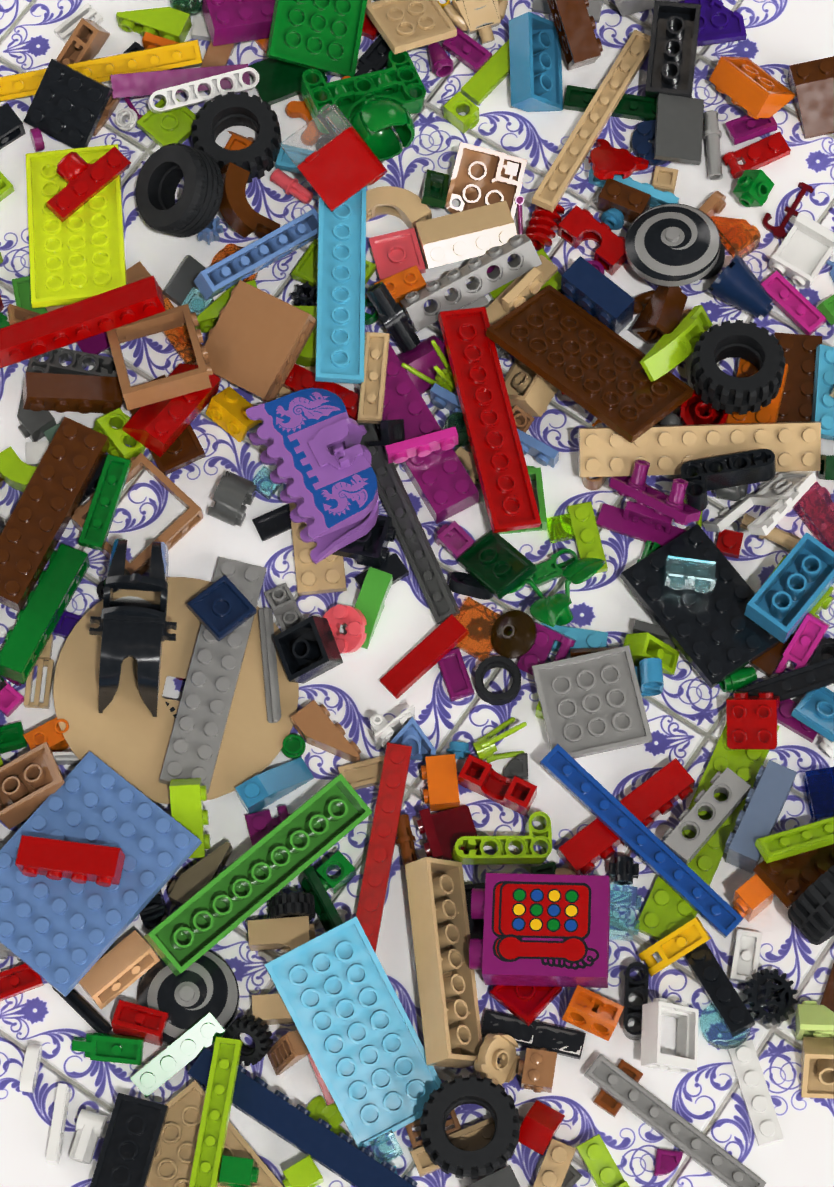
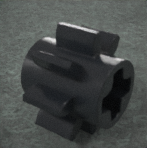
M308 281L302 285L296 284V292L291 293V299L295 300L293 302L294 306H315V302H317V286L312 287Z
M617 856L614 858V863H609V878H614V884L631 885L633 884V878L638 879L639 864L633 863L632 857Z

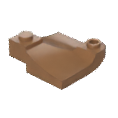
M460 142L448 186L446 210L453 214L507 201L514 220L517 208L515 198L520 196L527 160ZM453 199L460 201L459 207H453Z

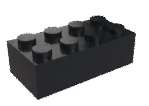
M655 0L645 97L657 98L658 94L661 93L692 98L701 4Z

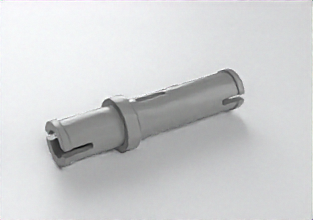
M711 110L703 114L705 122L703 138L706 140L708 179L714 181L723 178L720 151L722 132L719 130L718 112Z

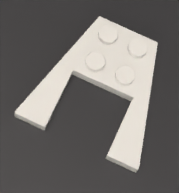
M812 471L779 472L773 479L759 485L758 492L746 494L745 497H741L740 503L730 510L729 507L724 508L718 512L719 518L713 522L706 520L703 522L706 531L722 532L751 507L761 505L770 508L750 523L747 528L751 535L767 536L817 481V478Z

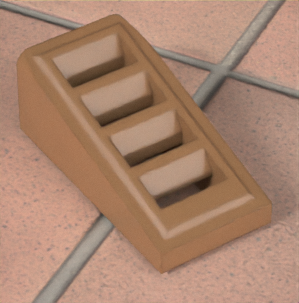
M298 1030L283 1035L271 1047L267 1055L277 1076L307 1056L309 1051Z

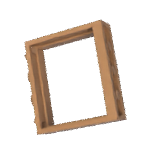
M188 304L167 309L164 312L106 332L127 410L211 388L209 376L213 375L210 362L206 364L204 362L209 358L205 345L200 347V343H204L200 329L195 330L199 323L196 313H190ZM187 325L199 368L131 387L120 343Z
M140 453L137 457L130 459L132 465L125 485L144 468L188 509L153 541L164 542L169 551L204 518L203 512L192 499ZM94 493L90 500L84 506H79L71 517L74 527L82 532ZM106 541L101 552L110 560L112 546ZM152 543L131 563L125 560V575L133 573L143 575L150 569Z

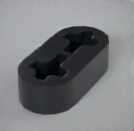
M454 572L450 575L449 588L452 592L483 600H489L494 596L470 574Z

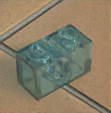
M610 884L609 940L632 942L633 935H638L640 920L635 919V910H641L642 895H637L638 887ZM620 909H625L624 918L619 917Z

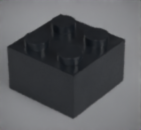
M311 616L273 636L289 682L304 684L343 663L327 618Z

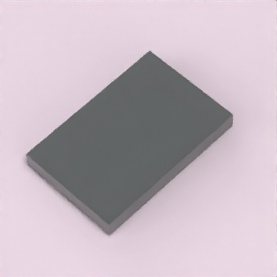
M658 94L654 159L700 165L702 155L703 99Z

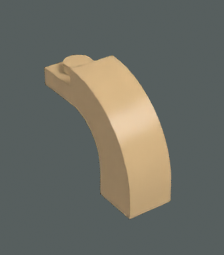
M382 186L366 191V222L378 215L388 214L398 217L408 228H415L416 232L415 223L432 219L430 208L426 204L421 203L422 199L409 190L394 186Z

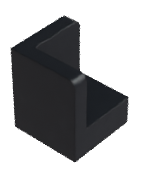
M404 419L380 421V441L368 443L370 447L390 445L404 441Z

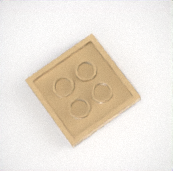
M379 0L366 5V14L394 55L457 36V28L437 0Z

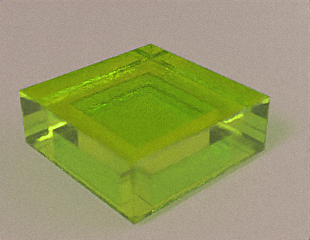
M569 514L547 518V530L551 544L574 539L575 535Z

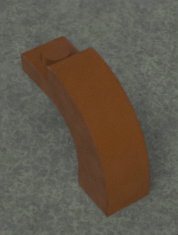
M231 162L221 168L224 190L219 210L228 225L245 238L252 232L257 237L262 238L280 228L281 224L260 215L248 203L245 188L250 172Z

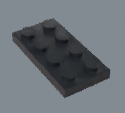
M118 1093L90 1187H146L169 1107L167 1105Z

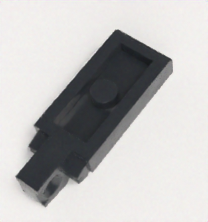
M381 34L359 59L358 71L354 76L383 70L387 66L388 55L391 49Z

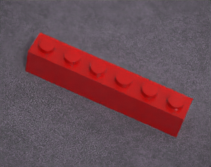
M675 758L619 802L648 828L654 823V818L660 813L662 815L667 814L674 807V802L678 799L685 800L693 793L692 789L694 788L695 780ZM597 818L558 848V856L576 875H587L596 867L594 865L600 859L607 860L615 853L614 849L621 843L623 845L626 844Z

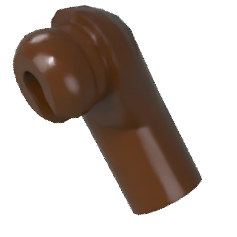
M655 290L633 297L635 299L634 315L643 311V305L648 303Z

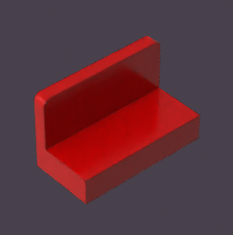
M119 1000L111 1022L113 1033L123 1036L142 1037L144 1042L162 1046L163 1032L169 1014Z

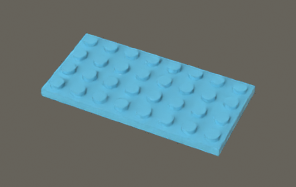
M357 916L264 964L359 1150L362 1146L367 1147L422 1117V1109L425 1102L429 1100V1095L434 1089L438 1090L442 1082L434 1066L426 1064L425 1049Z

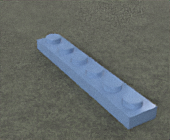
M435 383L430 390V400L440 409L446 408L456 418L464 420L458 395ZM517 429L523 454L531 455L543 466L549 465L554 468L559 461V451Z

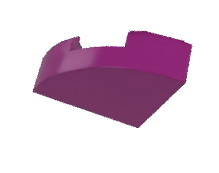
M657 1149L654 1176H663L674 1171L680 1164L683 1152Z

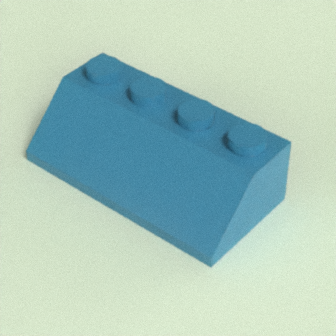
M526 12L509 20L511 106L526 112L562 111L561 45L554 22L531 12Z

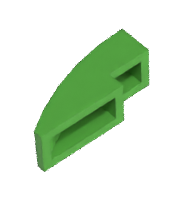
M372 567L368 569L355 607L363 613L367 625H365L366 640L361 646L364 649H368L393 583L392 574Z

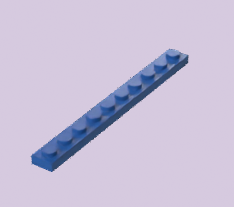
M559 744L540 761V764L724 938L744 919Z

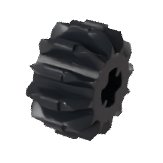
M161 890L140 912L143 925L148 930L153 929L169 916Z

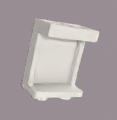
M800 212L795 219L793 227L775 254L771 255L768 266L771 267L772 271L775 272L777 270L781 275L790 278L796 286L809 289L834 252V232Z

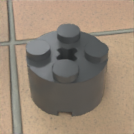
M226 471V475H223L213 496L215 504L213 507H209L208 515L234 527L236 525L241 527L246 517V504L251 506L256 495L257 485H254L253 481Z

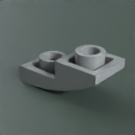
M286 583L264 592L282 632L305 620Z

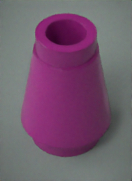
M440 43L430 44L427 50L432 72L438 77L449 75L453 71L454 63Z

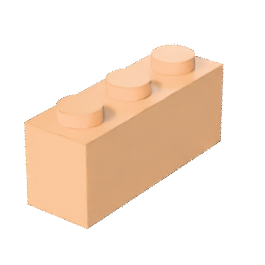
M134 930L109 952L105 953L79 981V984L102 1010L157 964L160 959L152 947Z

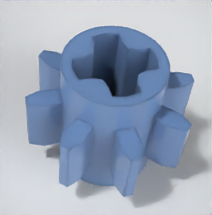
M219 217L213 219L206 228L197 233L199 242L204 240L210 245L215 240L220 241L218 233H223L224 230L223 226L219 225Z

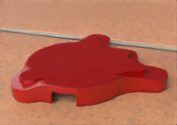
M597 139L596 148L590 152L588 160L589 163H593L594 177L600 180L613 179L615 174H624L623 179H626L634 171L645 170L649 165L648 160L635 157L624 148H613L604 139Z

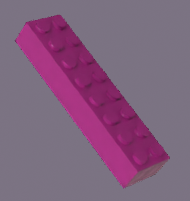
M389 343L382 421L404 419L405 440L440 431V426L405 368L401 366L402 363ZM353 384L360 395L361 384ZM453 448L446 451L436 450L425 457L414 456L400 463L436 524L479 502V491Z

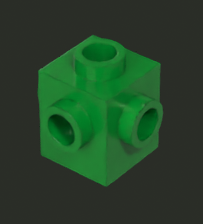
M761 169L745 170L738 179L733 193L743 206L761 207L767 201L768 195L775 184Z

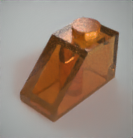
M719 216L710 217L718 228L720 240L725 250L733 259L737 254L743 259L759 247L760 232L754 225H750L747 220Z

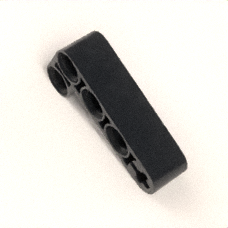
M758 449L685 462L681 466V479L689 482L685 492V503L699 511H703L708 505L707 491L769 481L776 475L775 454L769 449Z

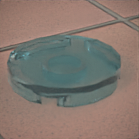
M712 1003L701 1014L700 1028L702 1036L715 1048L725 1050L736 1048L744 1043L750 1035L751 1028L732 1037Z

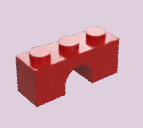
M576 205L558 224V236L574 248H577L586 240L597 242L600 247L595 251L594 260L600 262L604 270L611 276L627 260L625 238L622 236L618 237L607 224L600 223L594 219L588 210H582Z
M470 754L458 775L459 785L524 816L527 815L537 796V786L516 776L513 779L504 777L494 771L491 764Z

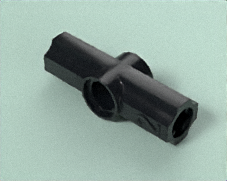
M380 282L369 288L365 292L368 299L377 310V316L388 333L392 334L402 352L405 353L417 347L420 343L418 336L408 323L409 319L398 302H395L385 284Z

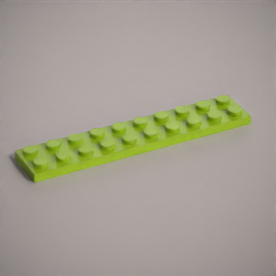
M726 723L688 809L691 810L696 804L694 800L703 789L707 792L712 786L710 781L718 771L723 773L727 767L753 788L757 773L761 765L763 766L769 750L729 749L727 746ZM716 793L714 795L718 801L727 800V796L723 793ZM747 796L687 865L709 886L723 857L727 839L730 833L734 832L737 817L740 811L744 809ZM707 811L698 813L702 820H709L711 818L710 813ZM684 830L682 832V835L687 839H692L696 836L692 830ZM658 876L634 930L656 940H661L694 919L698 912Z

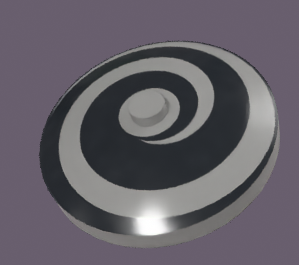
M662 204L644 211L631 223L625 238L626 257L631 268L643 279L661 286H683L700 280L713 269L720 254V234L713 220L701 210L685 204Z
M210 950L177 976L174 975L160 956V961L142 975L137 991V1005L169 1014L163 1032V1043L166 1045L172 1043L209 1011L225 1030L235 1020L240 1002L239 986L230 966L220 956Z

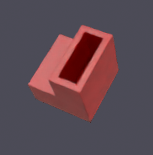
M536 1100L520 1126L518 1142L544 1155L565 1115Z

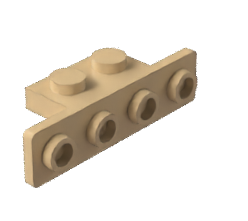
M540 255L541 265L517 277L486 308L490 326L536 294L558 271V267L546 257Z

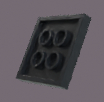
M51 59L23 122L34 128L38 127L40 131L74 149L88 147L113 89L56 59Z

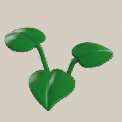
M582 558L570 563L563 571V577L566 578L565 594L558 593L546 598L535 583L529 579L530 577L508 594L520 590L524 587L525 583L529 584L540 597L531 605V615L538 621L552 627L555 624L559 626L566 625L573 620V614L569 607V604L572 603L570 599V584H580L587 581L605 564V561L597 558Z

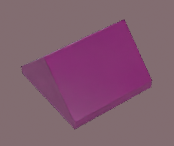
M435 335L420 342L414 349L397 355L401 363H406L436 381L435 376L437 374L434 366H438L441 370L446 368L431 344V340L436 341L449 362L445 343ZM405 369L420 395L433 387L428 382Z

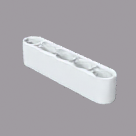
M246 67L153 92L148 98V108L153 113L161 114L207 102L208 100H214L215 96L220 94L223 97L228 95V92L234 91L237 94L249 91L258 84L259 74L254 68ZM244 73L252 75L253 84H245L242 80V75ZM222 79L230 81V90L225 91L221 88L220 81ZM199 85H206L208 87V96H201L198 93ZM176 91H184L187 95V100L179 102L175 97ZM160 96L164 99L165 105L163 108L154 106V97Z

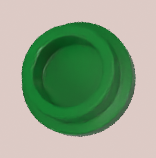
M290 734L284 739L281 751L290 759L299 758L305 752V741L300 735Z

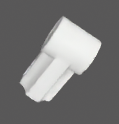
M86 1109L80 1111L75 1128L77 1132L69 1154L70 1159L91 1165L98 1140L103 1136L106 1128L107 1115Z

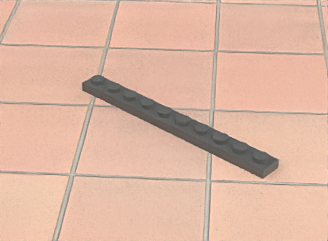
M358 423L359 425H364L367 433L362 436L360 444L366 446L371 453V466L377 477L379 496L388 516L392 518L393 527L396 528V534L436 623L441 625L450 615L455 617L461 612L394 463L388 464L385 451L386 445L369 447L368 442L380 441L377 425Z

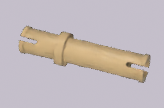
M745 513L739 528L748 530L747 526L756 518ZM774 527L767 536L758 535L762 540L765 538L790 550L801 539L777 527Z

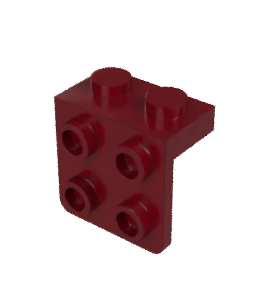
M466 805L434 814L430 813L429 808L419 811L420 819L416 820L419 833L424 834L427 841L423 843L426 857L452 861L451 852L457 839L463 836H477L470 809ZM465 847L460 848V850H463L464 854H467L469 852L465 851Z

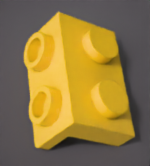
M230 386L211 398L206 411V415L238 442L244 440L247 431L262 422V420L253 421L247 417L246 409L254 406Z

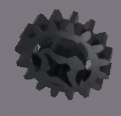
M768 968L761 970L760 973L752 974L753 979L746 980L745 983L749 988L744 989L742 993L748 995V998L743 1000V1003L750 1005L748 1011L755 1013V1021L762 1018L763 1025H767L770 1022L772 1025H776L780 1021L788 1020V1015L795 1012L791 1005L798 1003V1000L793 998V995L798 993V991L791 990L790 986L794 982L793 980L788 982L785 980L786 973L778 976V969H773L769 972ZM775 992V993L771 996V998L769 999V1001H766V1000L769 998V996L771 995V993Z

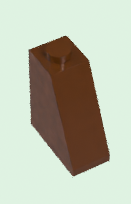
M658 285L631 328V331L646 344L657 343L664 334L672 333L679 325L688 297L681 292L682 289L679 286Z

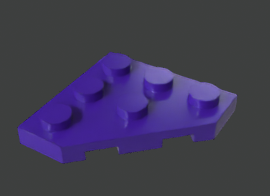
M680 1V3L701 4L697 47L746 40L747 34L743 15L726 8L721 1Z

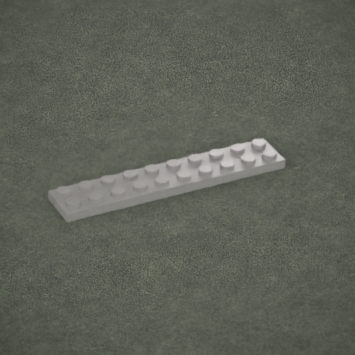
M219 557L212 584L226 575L257 609L266 568ZM255 615L219 642L201 623L159 783L170 785L171 779L201 778L202 785H206L207 794L209 793Z

